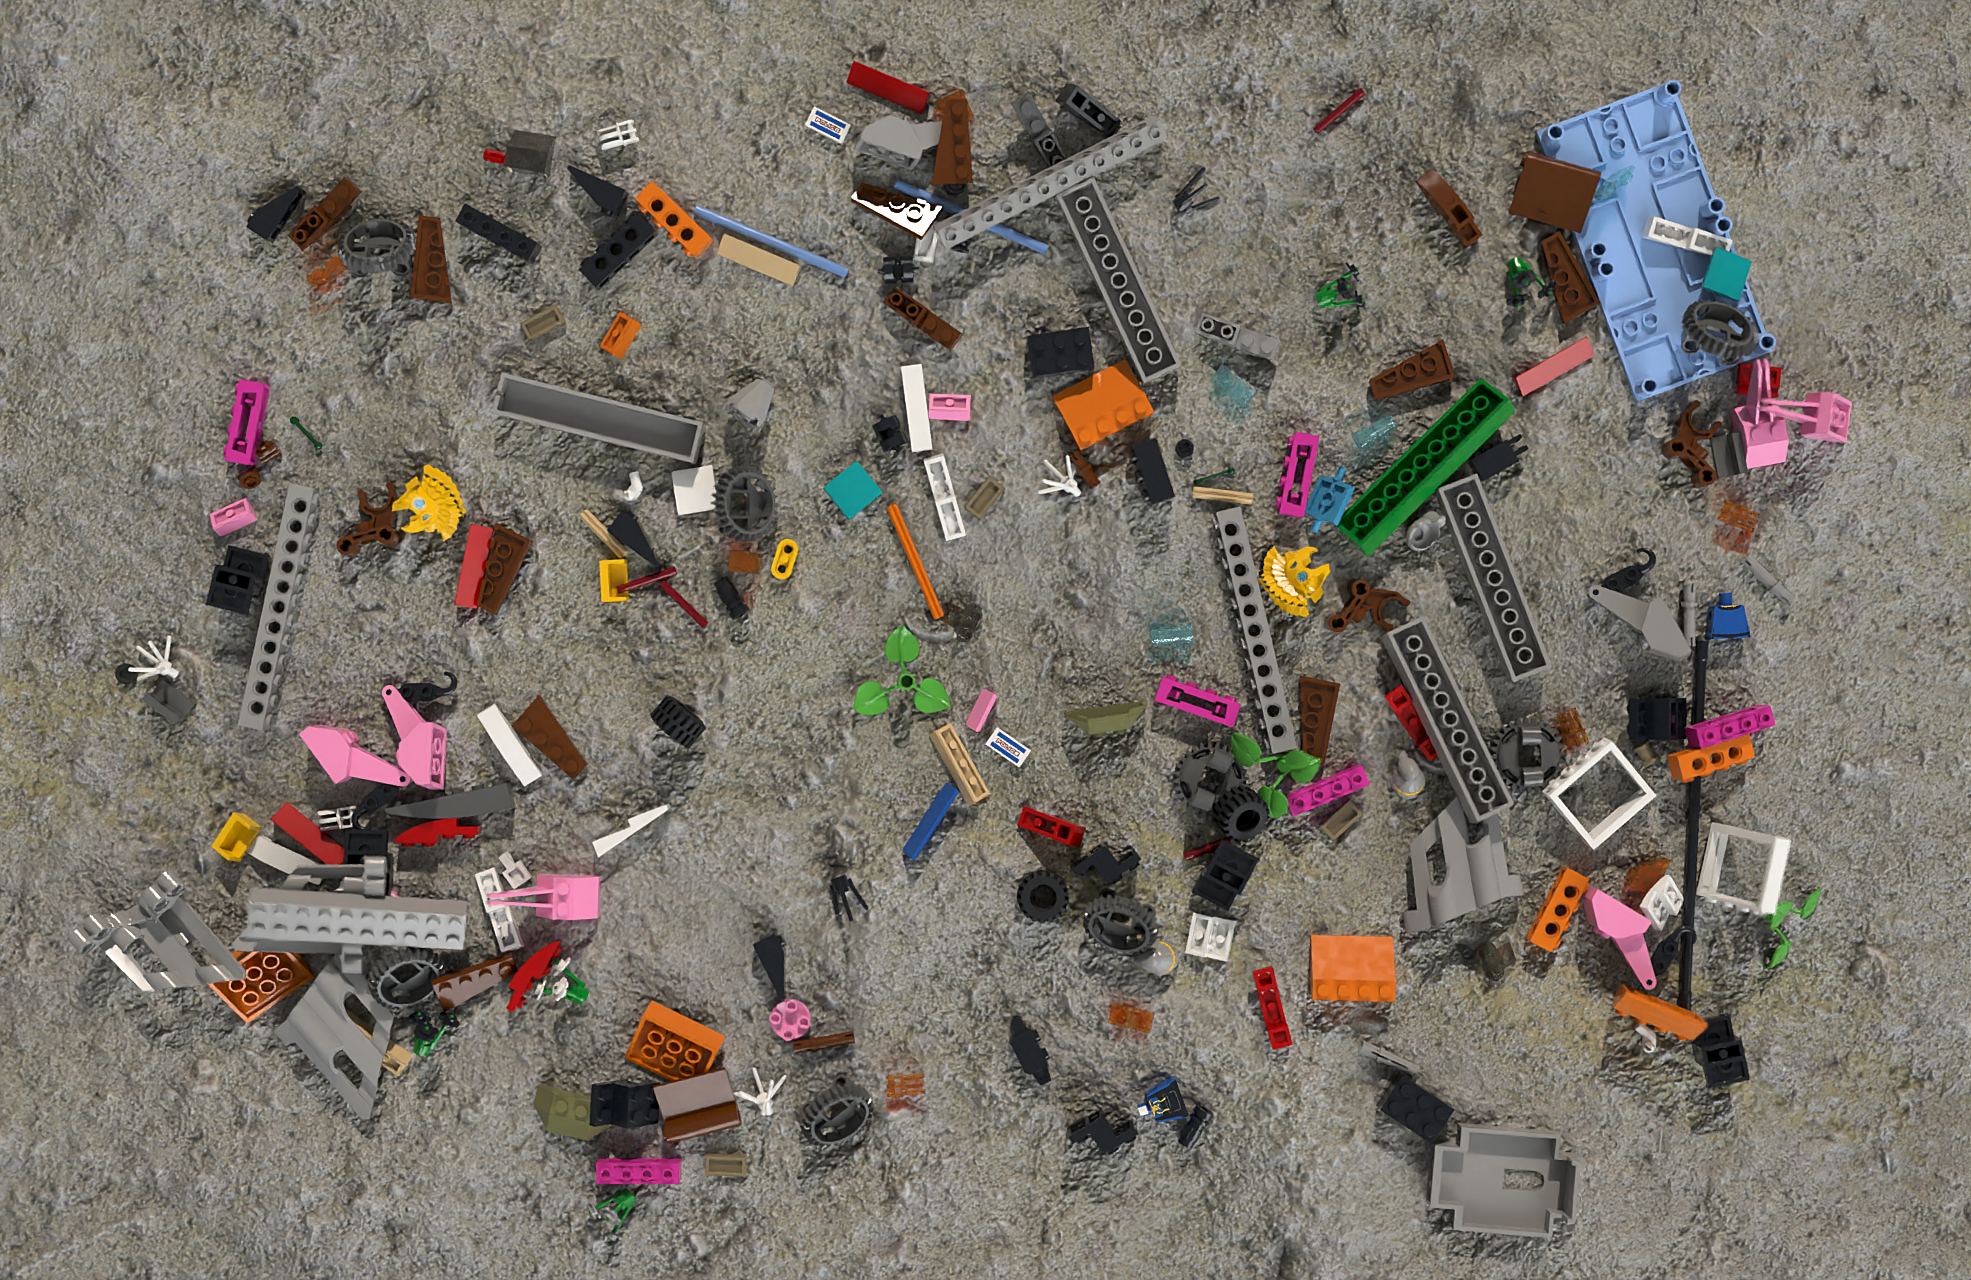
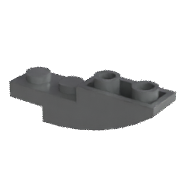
M1027 92L1012 101L1011 105L1019 117L1018 120L1047 168L1067 159L1031 94Z

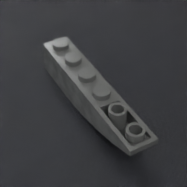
M504 780L492 782L490 787H484V784L471 786V791L464 792V788L452 790V795L444 796V792L432 794V799L424 800V796L411 799L412 803L404 804V801L391 803L392 807L385 810L386 813L407 817L440 819L475 816L513 808L516 805L511 782L504 783Z

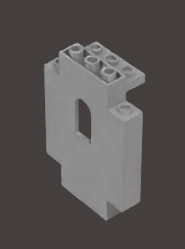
M1458 1123L1456 1143L1434 1141L1431 1144L1427 1204L1431 1208L1451 1209L1449 1225L1453 1230L1552 1238L1553 1232L1556 1231V1220L1554 1217L1563 1218L1566 1223L1576 1224V1219H1579V1213H1582L1583 1204L1580 1197L1581 1193L1584 1192L1582 1174L1586 1170V1161L1579 1153L1560 1152L1559 1150H1562L1563 1138L1554 1130ZM1504 1168L1538 1171L1543 1176V1184L1537 1190L1503 1188Z

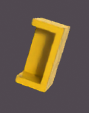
M627 560L599 561L601 602L629 601V591L618 594L616 586L628 582Z
M233 812L211 847L227 860L240 862L262 827L246 814Z

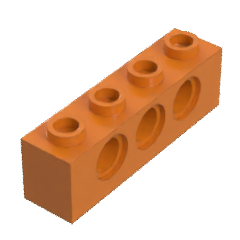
M653 181L635 197L638 202L636 206L644 214L649 212L654 217L651 221L660 229L663 226L668 231L666 235L674 243L679 241L683 245L681 250L687 256L691 257L693 255L697 259L714 242ZM656 203H663L661 211H653V206ZM671 217L678 218V222L674 226L668 225V220ZM686 231L693 232V237L690 240H683V234Z
M1750 734L1706 748H1688L1667 755L1672 779L1681 780L1682 783L1691 782L1696 776H1709L1714 770L1723 771L1730 769V765L1746 764L1748 759L1755 757Z
M1562 866L1525 939L1550 952L1553 949H1557L1561 941L1559 937L1569 927V918L1572 912L1575 913L1579 907L1580 902L1578 900L1588 890L1589 878ZM1571 886L1572 894L1566 897L1564 891L1567 887ZM1558 905H1562L1563 912L1556 915L1555 908ZM1553 923V931L1546 933L1545 928L1547 924Z

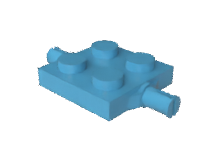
M1339 466L1335 477L1320 475L1305 509V514L1315 519L1310 531L1318 534L1322 522H1329L1338 526L1355 489L1353 486L1342 481L1347 471L1346 468Z

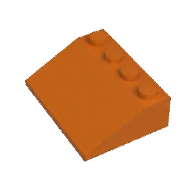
M1126 359L1052 396L1079 451L1154 413L1150 402Z
M1310 935L1309 997L1312 1000L1395 1002L1396 978L1393 936Z
M235 951L232 955L245 969L246 978L236 981L215 982V984H209V986L246 1023H249L314 978V974L299 953Z
M1623 983L1619 984L1611 1004L1615 1009V1013L1624 1017L1627 1014L1635 1017L1634 1021L1646 1025L1647 1022L1655 1025L1654 1029L1666 1033L1670 1031L1675 1033V1038L1685 1042L1687 1039L1693 1041L1708 1025L1699 1014Z
M651 1001L641 1018L624 1058L670 1081L709 1072L726 1036Z

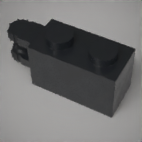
M1521 434L1502 442L1498 439L1489 444L1490 449L1484 452L1480 449L1471 455L1472 459L1467 462L1473 473L1478 475L1480 482L1519 462L1517 455L1529 448L1527 445H1523L1514 451L1511 444L1520 441L1523 438Z

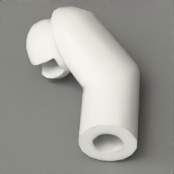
M639 471L629 473L631 485L627 491L623 492V498L626 501L636 500L643 490Z
M1637 1023L1634 1029L1642 1035L1643 1050L1647 1053L1653 1052L1656 1048L1655 1032L1646 1025Z

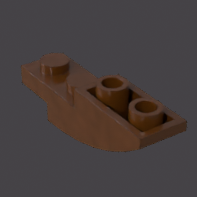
M1430 169L1415 181L1437 215H1442L1463 248H1467L1482 236V233L1473 221L1475 217L1468 207L1436 171Z
M343 177L325 199L305 215L288 236L301 250H305L351 209V203L361 194V190L348 177Z
M894 286L883 301L890 309L949 351H952L963 335L896 286Z

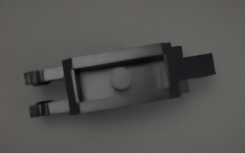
M1014 1015L1011 1019L1014 1033L1011 1035L1010 1044L1024 1073L1033 1074L1040 1086L1051 1081L1048 1070V1059H1050L1046 1048H1041L1038 1042L1041 1041V1037L1037 1029L1032 1030L1031 1025L1026 1027L1021 1016Z

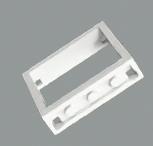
M1605 737L1598 743L1595 742L1593 748L1581 754L1572 766L1566 767L1561 772V775L1556 780L1550 781V785L1542 791L1582 841L1593 850L1656 797L1655 793L1616 745ZM1610 751L1640 789L1593 830L1587 833L1559 799L1558 795Z
M1712 822L1696 895L1706 897L1705 901L1717 903L1718 900L1722 906L1732 908L1733 905H1736V909L1749 912V909L1753 910L1752 914L1765 917L1766 913L1775 914L1791 840ZM1728 835L1771 844L1759 904L1716 892Z

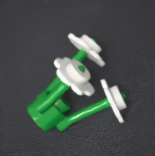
M568 957L565 961L561 959L559 962H556L553 975L557 976L563 971L577 985L573 984L567 990L568 982L563 977L559 982L555 983L553 990L544 988L546 978L544 977L543 982H538L537 986H535V994L538 995L537 1000H540L542 992L551 994L557 1001L560 998H564L580 1005L584 1003L589 990L584 988L586 985L584 982L580 981L566 968L571 958Z

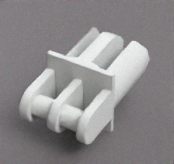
M634 120L621 123L616 122L617 125L597 130V135H602L599 137L600 142L605 143L601 145L602 151L639 141V138L635 135L637 131L633 128ZM627 126L628 130L622 131L621 128ZM624 136H630V139L624 140Z
M356 805L318 811V816L336 813V817L320 819L319 824L336 821L338 825L321 827L320 831L353 827L351 817ZM344 810H348L349 816H345ZM346 819L350 820L349 825L346 824Z

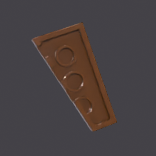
M967 98L947 99L945 102L931 186L973 183Z
M861 183L851 197L852 203L920 240L924 238L943 211V206L936 204L934 206L927 204L926 201L921 199L917 201L906 198V195L900 193L898 195L887 192L886 189Z
M419 215L410 298L452 304L441 219Z
M1444 340L1438 341L1415 356L1402 361L1399 365L1370 379L1369 385L1374 401L1455 379Z
M495 523L494 537L490 543V555L486 561V573L482 580L477 606L497 615L533 541Z
M1300 676L1303 752L1321 759L1320 764H1324L1340 683Z
M538 695L512 727L570 778L575 780L588 763L575 744L572 743L564 728L556 720L553 712L547 707L541 695Z

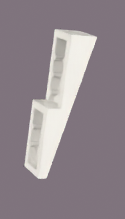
M1655 216L1647 217L1642 238L1710 257L1715 247L1730 251L1733 241L1710 232L1689 228Z
M922 365L902 366L901 371L912 452L933 450Z
M943 453L923 459L946 541L966 536Z
M668 803L628 819L629 828L593 841L597 856L600 857L671 808L670 804Z
M493 867L475 874L501 953L507 954L525 947L510 905L486 904L488 900H507V898L487 897V893L504 892L496 868Z

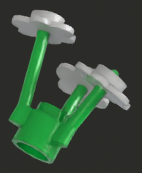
M624 1188L622 1191L618 1189L612 1196L596 1206L591 1198L589 1199L591 1204L588 1206L590 1214L594 1217L598 1215L601 1219L602 1216L598 1210L602 1208L604 1219L610 1224H615L612 1230L603 1226L608 1240H622V1237L616 1232L636 1200V1197L627 1188ZM616 1199L615 1202L618 1204V1206L613 1211L610 1210L608 1207L602 1208L612 1200ZM622 1208L624 1212L622 1213L621 1217L618 1218L617 1213Z

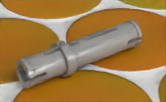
M1748 553L1747 557L1745 556L1740 561L1768 588L1767 591L1770 594L1776 595L1784 605H1787L1788 601L1791 602L1795 598V595L1782 585L1783 582L1780 579L1777 580L1751 553Z
M1682 584V632L1688 645L1696 646L1695 616L1696 607L1698 606V602H1696V584Z
M1362 1040L1359 1045L1358 1052L1374 1058L1375 1062L1385 1063L1412 1077H1416L1420 1068L1418 1064L1416 1065L1386 1051L1382 1046L1377 1047L1365 1040Z

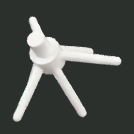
M1068 455L1065 457L1068 476L1065 477L1046 459L1043 461L1061 481L1059 483L1043 479L1042 483L1055 487L1039 490L1038 494L1062 489L1067 493L1071 492L1075 497L1081 494V491L1077 488V482L1073 479L1076 467L1073 463L1071 466Z
M170 635L167 636L164 659L152 641H148V644L158 659L140 646L136 647L138 651L156 663L154 668H129L130 672H149L138 677V681L158 673L163 676L168 674L173 678L177 677L179 671L172 668V663L168 662L172 638Z
M753 1068L752 1071L760 1094L757 1098L742 1091L734 1092V1095L757 1103L762 1110L761 1114L763 1116L765 1114L771 1115L773 1113L771 1107L773 1101L771 1098L787 1076L783 1075L774 1088V1081L771 1080L766 1093L763 1090L756 1068Z

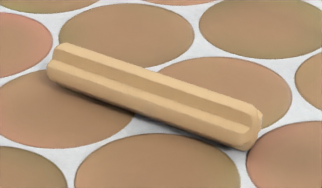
M1196 486L1192 490L1193 498L1249 505L1253 502L1252 493Z
M586 509L579 515L584 523L619 558L622 559L627 555L628 550L607 531L603 524L589 510Z

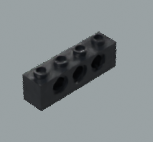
M464 203L455 220L462 227L532 265L542 248L536 241Z
M639 213L636 216L634 214L631 215L621 230H615L610 236L611 239L606 244H600L595 250L596 253L591 258L587 257L580 264L581 268L578 270L597 290H600L658 235ZM633 231L637 232V238L634 241H628V234ZM615 246L622 247V252L619 255H613L612 253ZM600 260L607 261V266L604 269H598L597 267Z

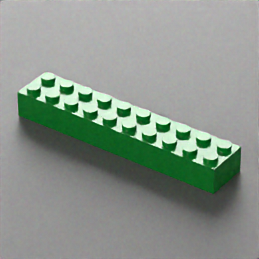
M1480 378L1343 513L1338 526L1335 525L1339 533L1364 555L1369 557L1516 412L1510 399Z

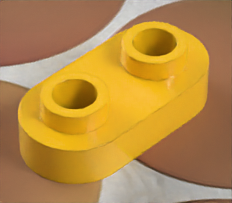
M791 539L782 540L778 544L771 571L778 579L788 578L793 571L799 548L797 543ZM786 546L792 547L791 553L785 552ZM784 565L786 571L780 573L778 570L779 566Z

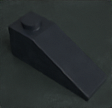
M1066 84L1055 100L1069 113L1108 138L1114 134L1121 123L1119 118L1077 85Z
M568 165L567 169L601 208L600 212L611 217L613 214L619 216L628 192L625 189Z
M296 186L257 209L255 213H252L247 220L248 224L246 227L265 240L274 243L306 191Z
M630 510L627 513L621 511L607 531L656 568H660L662 564L642 524L637 521L639 517Z
M777 931L754 942L753 947L780 1000H782L786 996V949L784 946L787 944L783 935H778Z

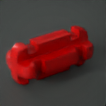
M485 149L483 159L507 165L509 155Z

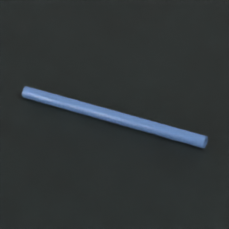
M898 179L894 186V189L914 198L924 200L930 205H941L944 211L953 215L965 210L961 206ZM999 223L987 229L1044 255L1049 246Z
M696 205L694 209V215L844 278L848 274L849 268L699 205Z

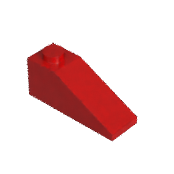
M1023 806L1017 824L1038 834L1080 847L1086 830L1084 826Z

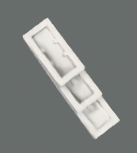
M496 704L477 714L500 753L524 786L542 776V772L531 759L530 753L519 740L518 734Z

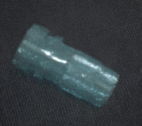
M1388 415L1374 422L1369 427H1363L1361 431H1356L1352 434V437L1357 447L1364 451L1369 446H1373L1375 441L1378 440L1380 442L1391 436V432L1397 429V425L1394 419Z
M1179 624L1178 627H1171V625L1161 626L1159 629H1151L1152 646L1170 645L1173 643H1180L1182 645L1183 642L1192 644V624H1184L1185 626Z

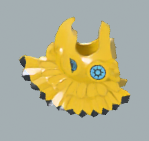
M427 464L423 466L422 482H419L417 476L411 479L405 485L407 491L393 503L392 511L407 508L415 512L416 515L410 517L409 524L401 526L402 530L409 533L425 530V532L430 533L437 529L442 535L443 542L448 544L451 537H457V529L461 528L460 520H464L466 509L462 505L463 501L460 498V492L457 490L456 484L452 483L451 477H448L445 472H441L438 468H433Z
M1269 545L1268 551L1262 553L1263 561L1260 565L1263 570L1259 571L1260 577L1258 581L1262 584L1264 590L1268 592L1269 597L1273 599L1274 604L1279 605L1280 609L1285 610L1288 614L1292 613L1295 616L1300 615L1306 618L1309 615L1307 598H1311L1314 603H1317L1324 594L1321 586L1330 573L1329 563L1316 569L1306 568L1311 563L1312 554L1318 552L1317 548L1304 547L1295 553L1293 551L1284 553L1285 556H1282L1277 552L1274 545Z

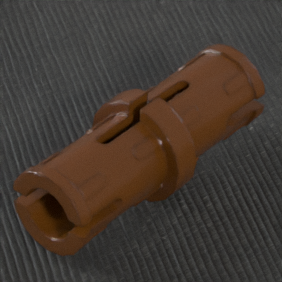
M1078 448L1068 454L1077 469V474L1083 477L1089 489H1093L1094 484L1098 486L1101 483L1092 471V465L1086 462Z

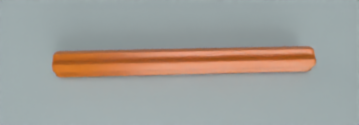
M896 504L887 507L889 516L934 619H938L944 613L899 508Z

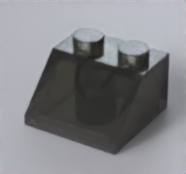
M514 130L507 145L504 167L512 172L549 178L556 137Z

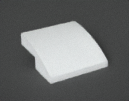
M712 465L672 471L678 515L715 509V505L711 504L712 501H715L712 493L717 492L714 488L716 484Z
M1665 875L1650 889L1643 899L1640 908L1646 918L1652 921L1650 924L1653 929L1662 931L1668 916H1677L1684 898L1671 876Z
M1193 913L1185 953L1227 962L1236 921Z

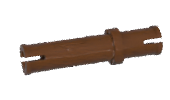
M852 1030L817 1038L811 1036L810 1039L792 1041L794 1055L810 1051L816 1053L820 1049L855 1044L854 1032Z

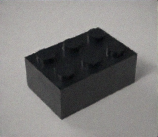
M1089 327L1027 336L1033 379L1092 371L1095 368Z
M1155 437L1132 445L1128 455L1131 464L1135 463L1137 468L1134 474L1137 483H1141L1143 487L1141 491L1143 502H1148V505L1152 506L1173 499L1175 494L1157 438Z
M1398 1071L1376 1104L1382 1112L1431 1144L1455 1110L1450 1104L1400 1071Z

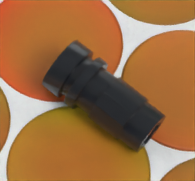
M724 576L714 583L717 594L727 606L725 609L727 612L730 611L729 615L732 620L738 619L750 611L748 605L744 604L745 600L740 598L737 589L728 576Z
M1200 1104L1195 1105L1194 1113L1191 1112L1190 1120L1186 1123L1178 1138V1142L1189 1149L1193 1148L1201 1136L1204 1127L1209 1125L1208 1121H1211L1214 1116L1213 1112Z

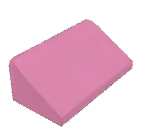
M930 394L929 419L969 421L971 395Z
M247 497L210 513L213 530L219 536H224L257 521L256 514Z
M986 689L981 691L966 721V726L980 732L997 698L996 694Z

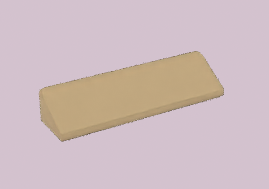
M723 234L717 252L719 256L791 286L794 285L801 268L796 263L726 234Z
M951 722L930 733L929 736L968 806L990 795Z
M346 1009L347 1015L365 1036L371 1040L374 1028ZM389 1039L382 1066L399 1077L413 1055Z

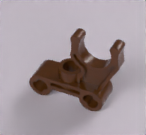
M1694 400L1681 412L1674 439L1665 442L1661 451L1667 459L1678 457L1693 472L1691 475L1692 484L1695 487L1702 488L1715 482L1716 472L1705 461L1708 457V452L1701 445L1697 444V440L1703 441L1711 438L1722 426V423L1720 421L1713 422L1707 431L1696 429L1691 422V414L1694 409L1700 406V402ZM1673 445L1676 447V452L1672 450Z
M386 483L389 499L381 508H373L369 505L365 491L360 490L357 492L360 508L363 512L372 516V519L356 524L357 533L344 536L338 540L337 550L341 554L355 557L360 553L362 545L380 541L385 545L394 546L399 542L400 533L393 528L397 511H392V506L399 499L394 483ZM387 532L391 533V537L389 539L385 538Z
M1353 579L1347 585V591L1351 595L1339 614L1330 613L1325 617L1324 625L1329 631L1340 633L1344 631L1351 620L1359 623L1367 610L1370 609L1373 622L1382 626L1386 631H1392L1393 625L1382 619V605L1387 600L1395 599L1402 606L1407 607L1410 605V600L1401 596L1397 591L1370 589L1366 581ZM1358 583H1360V589L1362 590L1360 593L1357 594V588L1355 587ZM1333 619L1339 620L1338 626H1332Z

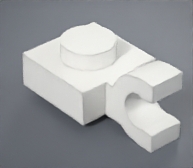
M508 851L499 857V860L506 867L502 874L513 889L532 877L521 860L514 863Z

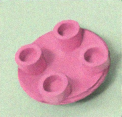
M795 999L780 1001L775 1005L769 1017L774 1032L786 1041L795 1040L805 1035L811 1024V1015L808 1008L802 1002Z

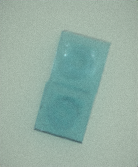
M1633 165L1627 166L1613 173L1596 190L1594 197L1598 200L1610 198L1614 194L1616 187L1627 185L1632 180V173L1636 167Z
M1221 365L1210 379V382L1244 408L1257 393L1254 388L1224 365Z

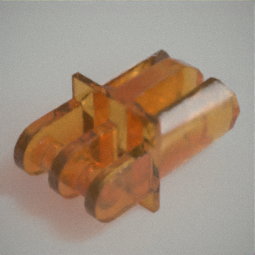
M1724 500V508L1720 510L1722 513L1717 520L1729 526L1733 525L1754 533L1755 528L1740 523L1738 520L1750 525H1756L1758 522L1756 519L1741 513L1757 518L1761 514L1744 508L1743 505ZM1731 506L1734 507L1733 512L1729 511ZM1727 515L1731 516L1730 521L1726 519Z
M1576 708L1571 709V714L1569 711L1563 712V716L1561 713L1556 714L1563 732L1561 736H1563L1568 750H1572L1574 746L1580 747V744L1583 743L1589 744L1585 732L1586 729L1582 727ZM1581 732L1582 737L1578 738L1576 733ZM1572 735L1574 740L1569 741L1568 736Z
M924 1073L887 1075L888 1084L886 1088H889L887 1097L903 1098L904 1095L926 1094L925 1089L921 1088L924 1087V1081L917 1080L923 1079ZM894 1079H900L901 1083L894 1084ZM895 1088H901V1092H895Z

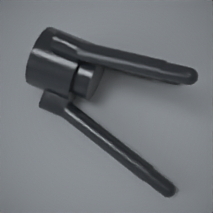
M1202 167L1189 183L1175 195L1176 199L1172 202L1180 214L1186 212L1188 215L1193 210L1220 199L1217 196L1191 206L1194 203L1192 198L1204 190L1208 184H1203L1190 195L1186 192L1206 170L1205 167Z
M846 874L830 880L836 916H839L837 894H840L849 921L853 922L852 913L845 892L849 891L848 886L864 909H869L853 885L852 879H847Z

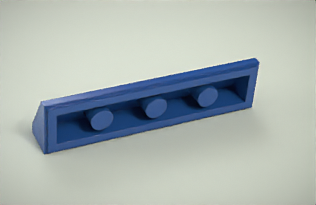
M947 782L903 848V852L912 860L917 858L959 793V789Z

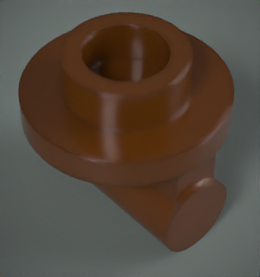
M272 441L261 442L256 450V455L263 464L282 454L281 450Z
M256 466L237 476L240 485L245 489H253L261 482L259 470Z

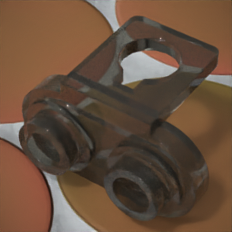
M949 603L941 621L955 628L953 636L957 641L966 642L973 637V631L977 623L982 619V609L975 603L968 604L965 609ZM955 610L956 615H958L957 618L949 620V613Z
M1483 941L1477 946V956L1482 965L1484 975L1491 981L1500 980L1504 976V969L1516 962L1510 942L1503 944L1497 949L1490 941ZM1505 949L1509 953V960L1503 959L1502 955H1504Z

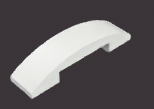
M260 834L256 836L246 851L253 857L288 874H291L298 865H326L313 858H306L284 848ZM309 878L308 881L320 885L323 878Z

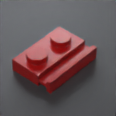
M1738 364L1735 394H1748L1753 364ZM1769 366L1771 398H1778L1782 368Z

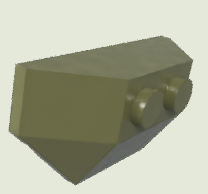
M1147 701L1064 712L1067 719L1086 733L1093 734V738L1105 736V732L1113 731L1114 735L1126 733L1125 729H1130L1147 706Z
M538 1084L533 1105L547 1131L587 1141L611 1126V1124L597 1127L589 1125L591 1096Z

